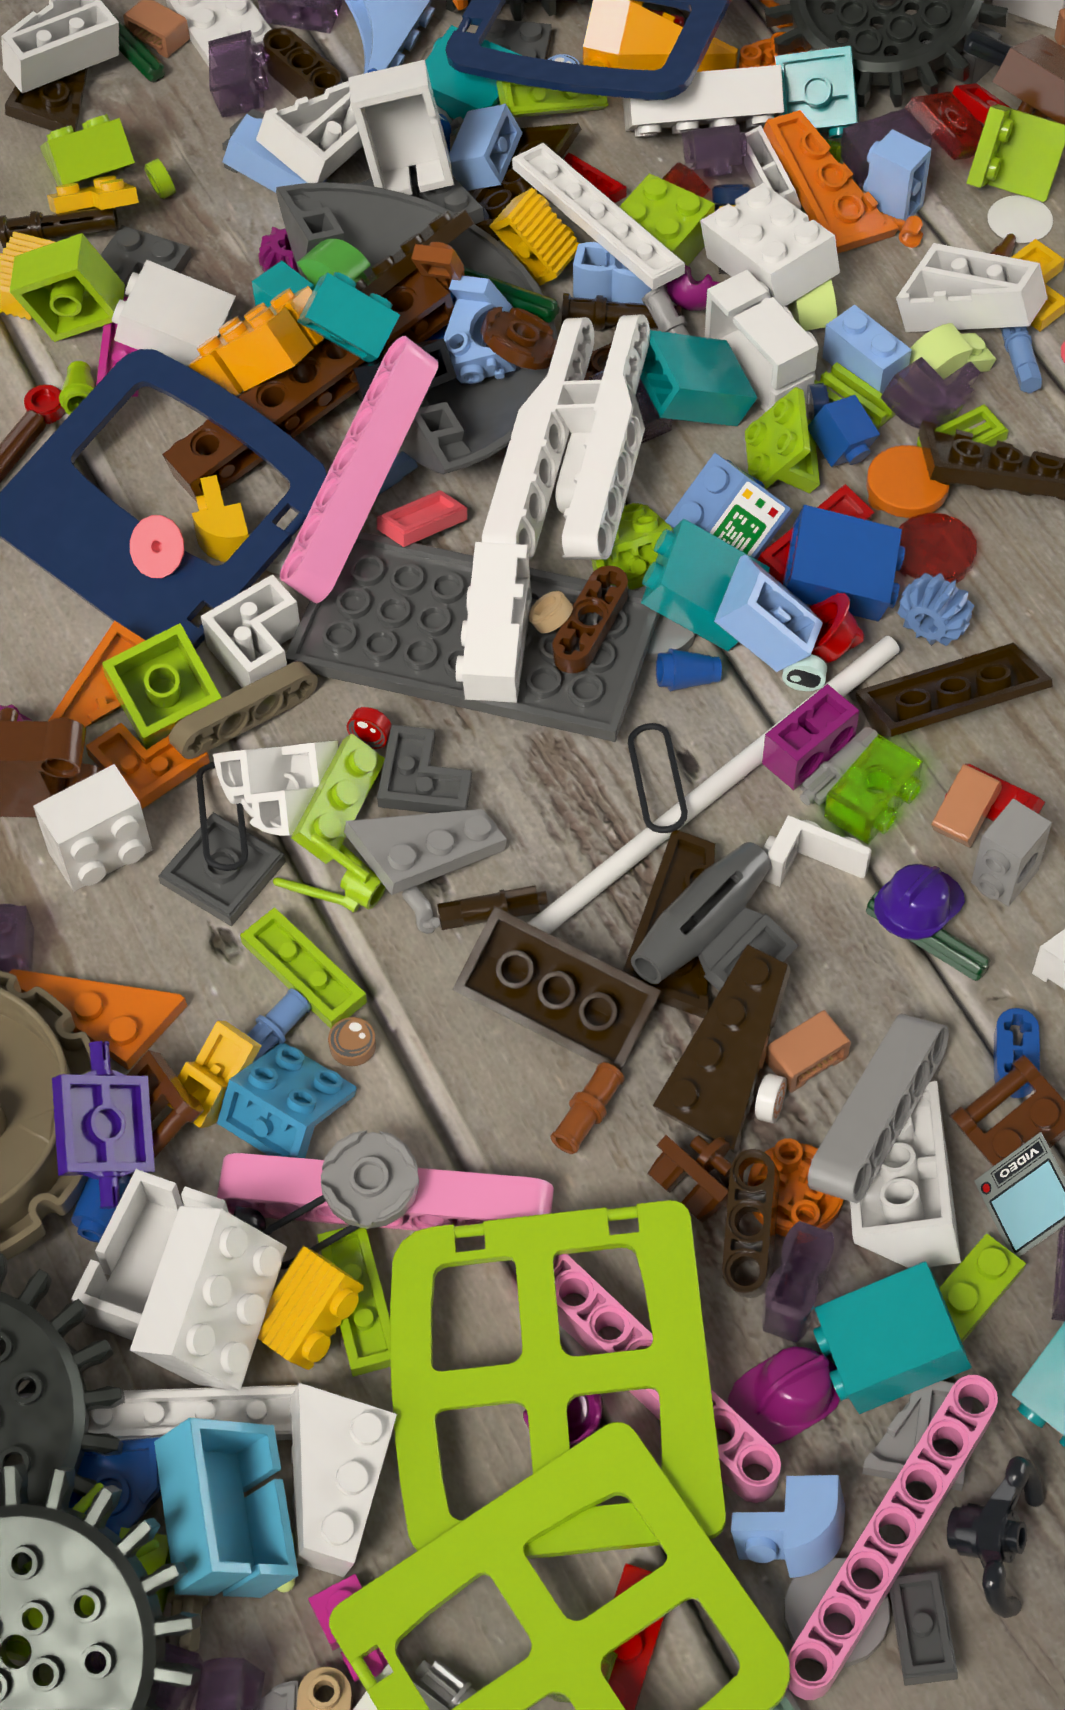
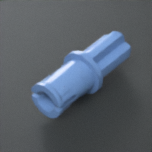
M290 988L287 994L265 1016L259 1015L255 1019L257 1025L247 1034V1036L262 1045L254 1061L269 1052L277 1043L283 1044L286 1041L284 1035L306 1013L311 1011L310 1003L298 991Z

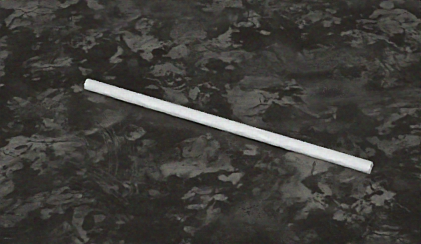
M885 636L826 684L845 697L899 653L900 649L897 642L892 637ZM768 731L685 796L688 815L683 826L762 764L765 734ZM679 802L655 820L653 824L662 827L676 823L681 817ZM645 828L530 920L528 924L551 934L669 839L671 832L658 833Z

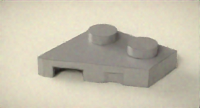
M939 1381L913 1392L909 1402L896 1415L874 1451L866 1457L862 1474L895 1480L955 1383ZM973 1397L960 1399L959 1404L961 1408L971 1413ZM938 1439L932 1443L934 1449L945 1457H952L959 1453L957 1446L948 1439ZM965 1467L952 1486V1490L962 1491ZM913 1481V1482H911V1483H917V1484L927 1485V1484H925V1483H923V1482H920V1481Z

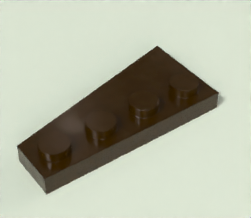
M466 210L452 216L449 211L443 212L429 222V226L421 233H417L400 245L401 249L393 256L389 255L376 263L371 268L373 273L365 280L362 277L355 280L357 284L355 288L368 296L371 293L382 296L417 269L411 260L415 244L427 246L431 242L449 244L474 224L473 220Z
M922 420L918 435L930 480H936L945 485H953L955 483L972 485L983 490L1001 489L1015 491L1025 496H1032L1034 494L1051 496L1065 501L1064 458L1034 451L1031 457L1013 447V444L997 440L994 447L972 441L973 433L956 429L954 436L935 431L936 423Z
M747 944L653 1104V1107L660 1113L712 1141L723 1137L730 1143L729 1150L736 1154L742 1140L740 1135L746 1115L749 1116L753 1102V1090L758 1073L763 1068L767 1054L766 1046L770 1032L775 1027L791 972L788 964Z

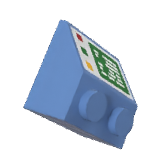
M714 453L665 522L674 528L684 518L757 560L793 512V509L732 463Z

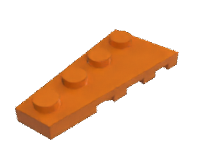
M801 110L766 121L763 130L795 188L799 201L809 220H815L835 235L837 254L895 236L899 227L891 218L886 220L876 208L879 203L869 191L864 194L852 179L854 173L845 163H839L829 152L831 146Z

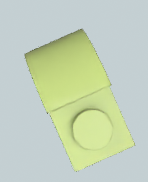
M831 279L788 304V309L792 313L794 320L805 331L824 328L827 323L837 317L836 298Z
M948 323L932 329L913 344L910 348L912 351L908 372L921 389L951 387L954 385L959 374L990 371L996 358L986 347L983 339L976 333L961 334L953 323Z

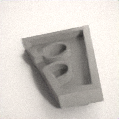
M483 809L346 821L344 831L345 835L391 895L504 851L507 838Z

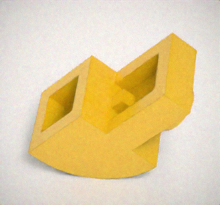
M217 475L200 478L203 495L196 496L199 511L191 513L196 539L200 548L209 557L226 562L249 537L241 503L224 506Z
M217 1021L196 1060L194 1062H185L178 1075V1079L187 1092L194 1096L204 1109L199 1117L192 1122L199 1128L209 1127L217 1122L229 1079L252 1064L262 1046L227 1021Z

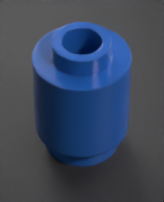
M129 1175L119 1178L120 1200L131 1180ZM88 1178L71 1218L72 1223L78 1228L77 1233L81 1237L93 1242H100L116 1208L100 1209L99 1180Z

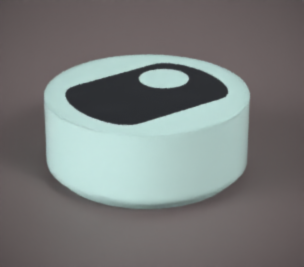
M811 654V656L784 668L782 679L786 685L795 690H818L825 684L827 665L821 658Z

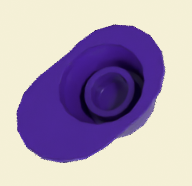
M907 865L895 872L891 880L880 889L874 899V913L879 923L888 932L898 937L912 940L929 938L939 932L960 912L965 903L964 892L958 882L942 872L937 866Z

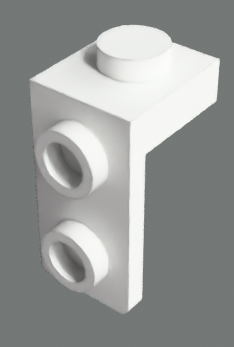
M788 815L777 837L770 835L763 847L771 861V867L765 875L764 881L780 887L797 853L857 877L864 878L868 872L872 851L854 838L841 837L822 829L812 821L799 820Z

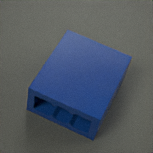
M803 505L793 524L783 586L805 604L809 605L822 602L837 593H845L850 599L849 612L853 616L879 622L887 608H894L899 594L900 585L894 583L895 571L901 569L905 556V547L900 546L902 529Z

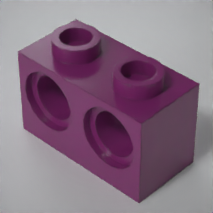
M826 684L765 734L762 764L794 791L824 761H829L856 736L860 710L830 685Z

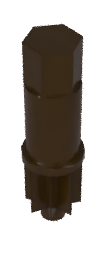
M535 885L507 891L501 889L498 893L439 903L437 907L441 929L447 930L487 922L494 906L515 917L540 913L539 906L548 904L546 891L537 892Z

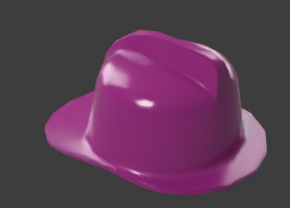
M792 1346L782 1349L777 1354L747 1371L734 1383L728 1396V1405L770 1445H777L792 1439L812 1425L825 1419L837 1408L840 1398L829 1374L831 1371L836 1370L837 1367L824 1354L811 1348Z

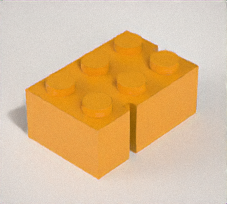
M309 286L296 293H293L290 288L286 289L270 301L271 306L266 307L263 302L244 315L245 320L241 321L238 316L231 319L218 329L221 334L219 338L215 335L197 348L200 355L188 367L235 396L239 395L243 390L246 391L294 367L313 349V346L319 344L324 339L323 336L297 322L312 294V290Z

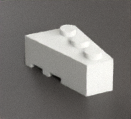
M349 81L327 88L324 94L308 100L306 96L297 99L294 105L279 111L276 107L265 111L256 141L307 183H322L363 146L351 106Z
M298 1383L290 1398L293 1443L291 1447V1463H293L294 1494L292 1496L293 1535L296 1563L345 1577L355 1563L397 1414Z

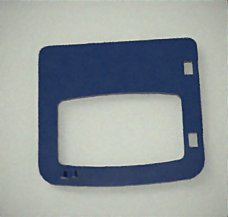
M471 0L462 16L463 19L456 31L454 30L448 40L445 51L449 65L462 73L559 91L644 99L646 101L665 100L676 97L690 86L732 0H637L691 12L665 65L658 70L619 69L565 63L482 47L483 41L506 0ZM470 25L479 26L475 33L466 32Z
M139 349L128 353L116 363L0 492V538L113 622L115 620L144 640L181 623L196 650L205 640V634L202 624L197 627L191 623L193 618L205 605L214 609L250 588L292 541V536L303 525L327 476V471L318 459L291 436L215 382L157 350ZM142 387H151L170 396L213 422L251 449L290 483V489L222 565L213 566L184 550L181 564L173 574L164 578H150L142 574L134 565L130 554V538L134 528L140 521L107 497L74 466L75 460L135 392ZM291 508L298 515L282 530L276 524Z

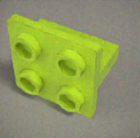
M798 387L793 388L783 398H780L774 406L756 421H753L745 430L748 473L764 484L765 489L779 479L810 494L820 485L816 443L808 431V425L811 420L807 419L804 390Z

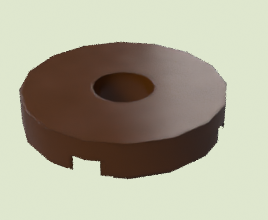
M495 307L487 313L480 332L484 342L494 353L504 360L523 368L539 370L547 369L550 366L557 340H554L552 337L554 331L548 323L520 308H511L510 312L502 311L503 307Z

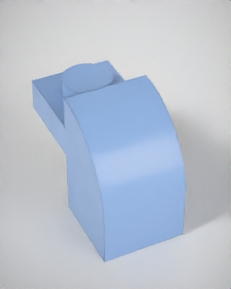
M839 1475L786 1476L785 1512L732 1513L731 1533L739 1560H751L757 1563L785 1560L790 1578L806 1576L826 1566L839 1551L844 1537L845 1502Z

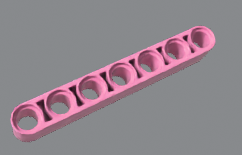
M406 336L398 338L386 352L280 572L281 581L313 603L323 601L335 586L438 369V361Z
M245 1153L226 1155L223 1159L217 1198L226 1201L228 1211L232 1215H234L236 1206H242L258 1210L264 1218L281 1219L323 1195L321 1174L324 1160ZM418 1168L419 1187L414 1203L401 1218L379 1228L418 1231L435 1226L453 1224L454 1226L479 1224L488 1220L551 1214L554 1187L548 1181L532 1177ZM327 1202L295 1219L296 1221L348 1225L332 1213Z
M568 1254L555 1257L554 1274L559 1325L590 1355L640 1350L651 1346L653 1342L652 1333ZM576 1293L585 1297L586 1301L578 1306H570L564 1303L562 1299L568 1294ZM610 1326L617 1328L622 1334L616 1339L606 1340L601 1338L597 1332L603 1327ZM639 1389L629 1391L660 1420L659 1394L655 1390ZM711 1389L716 1429L726 1431L732 1437V1440L728 1443L718 1445L722 1481L745 1501L752 1503L764 1502L772 1497L777 1489L781 1468L780 1457L776 1450ZM758 1464L766 1468L769 1472V1477L760 1481L752 1480L745 1475L743 1469L748 1465Z
M967 1375L960 1378L953 1385L792 1646L788 1655L790 1664V1683L788 1688L795 1696L804 1700H816L823 1697L829 1691L988 1429L998 1403V1397L993 1384L986 1378L979 1375ZM964 1397L976 1398L982 1403L985 1410L979 1414L968 1413L961 1408L959 1400ZM938 1439H948L957 1446L959 1453L952 1457H945L934 1449L932 1443ZM913 1481L923 1482L930 1487L933 1496L927 1500H917L908 1493L906 1485ZM885 1525H896L904 1531L907 1540L901 1544L887 1543L881 1538L879 1529ZM860 1568H867L878 1576L880 1584L873 1589L860 1588L854 1583L851 1574ZM832 1613L843 1614L851 1621L853 1629L845 1635L833 1634L826 1628L824 1618ZM812 1658L823 1666L825 1675L817 1681H807L798 1675L795 1665L802 1659Z

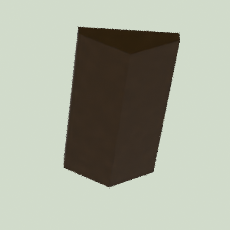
M579 123L520 128L523 133L513 157L544 143L558 156L563 158L582 129ZM512 159L501 185L476 189L472 195L483 207L484 221L475 225L490 234L497 241L500 238L489 225L494 222L513 198L531 188L535 189L513 170Z
M1013 642L857 690L856 699L871 728L875 729L880 736L893 737L1053 687L1052 678Z
M495 906L452 989L598 1065L602 1062L609 1063L622 1071L639 1040L662 992Z

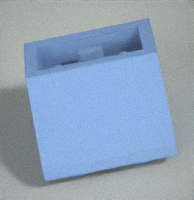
M746 554L739 558L714 620L715 623L776 672L811 656L823 624L802 600Z

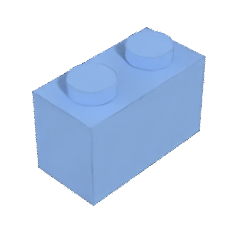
M506 104L471 110L467 112L449 156L453 177L467 191L501 185L523 133Z
M893 129L881 141H876L867 155L869 172L864 182L863 190L869 191L879 203L876 208L880 212L906 221L908 217L914 216L924 204L932 148Z
M853 305L826 324L822 358L832 366L836 362L887 397L907 383L912 349L856 305Z

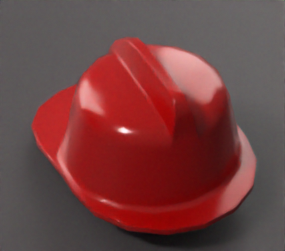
M837 593L822 602L809 606L823 622L811 654L818 656L825 663L836 661L844 653L856 647L864 640L863 631L859 628L854 616L849 612L850 599L845 593Z

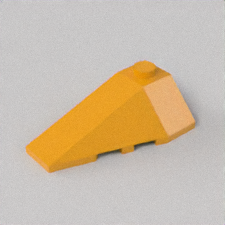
M593 0L583 44V65L633 70H658L665 65L683 27L674 23L675 17L666 12L660 16L642 7L644 3L642 1ZM714 37L697 72L737 69L738 49Z

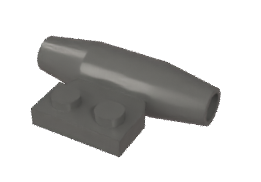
M746 842L705 869L660 914L633 954L631 963L637 974L649 983L658 984L698 956L706 974L704 977L720 992L747 944L784 962L798 945L766 913L763 915L745 907L771 867V861L767 853L760 846Z

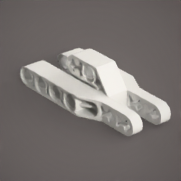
M622 315L619 318L602 380H584L594 346V328L591 320L586 317L567 318L564 320L547 376L518 411L511 440L509 441L483 529L482 542L527 545L529 560L534 556L570 431L571 435L555 491L557 507L561 513H564L563 516L566 519L562 534V547L565 555H562L565 560H599L610 557L645 431L635 395L650 342V327L645 315Z

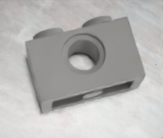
M1012 799L982 835L971 883L984 896L994 900L997 899L1009 907L1038 872L1052 822L1017 800Z

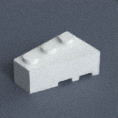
M49 0V5L39 13L32 11L1 36L3 70L20 92L25 93L119 55V22L101 0Z
M933 243L896 297L905 332L931 331L948 323H953L957 330L1030 326L1047 300V293L1040 263Z
M475 542L471 586L468 587L467 591L468 618L463 620L461 631V644L465 646L464 656L458 655L456 661V681L463 682L465 700L517 703L532 601L527 545Z

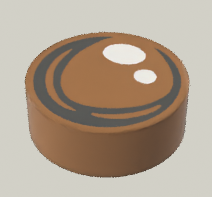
M356 1017L342 1019L329 1032L328 1043L331 1055L342 1065L358 1066L364 1064L375 1052L376 1039L374 1030L363 1019Z

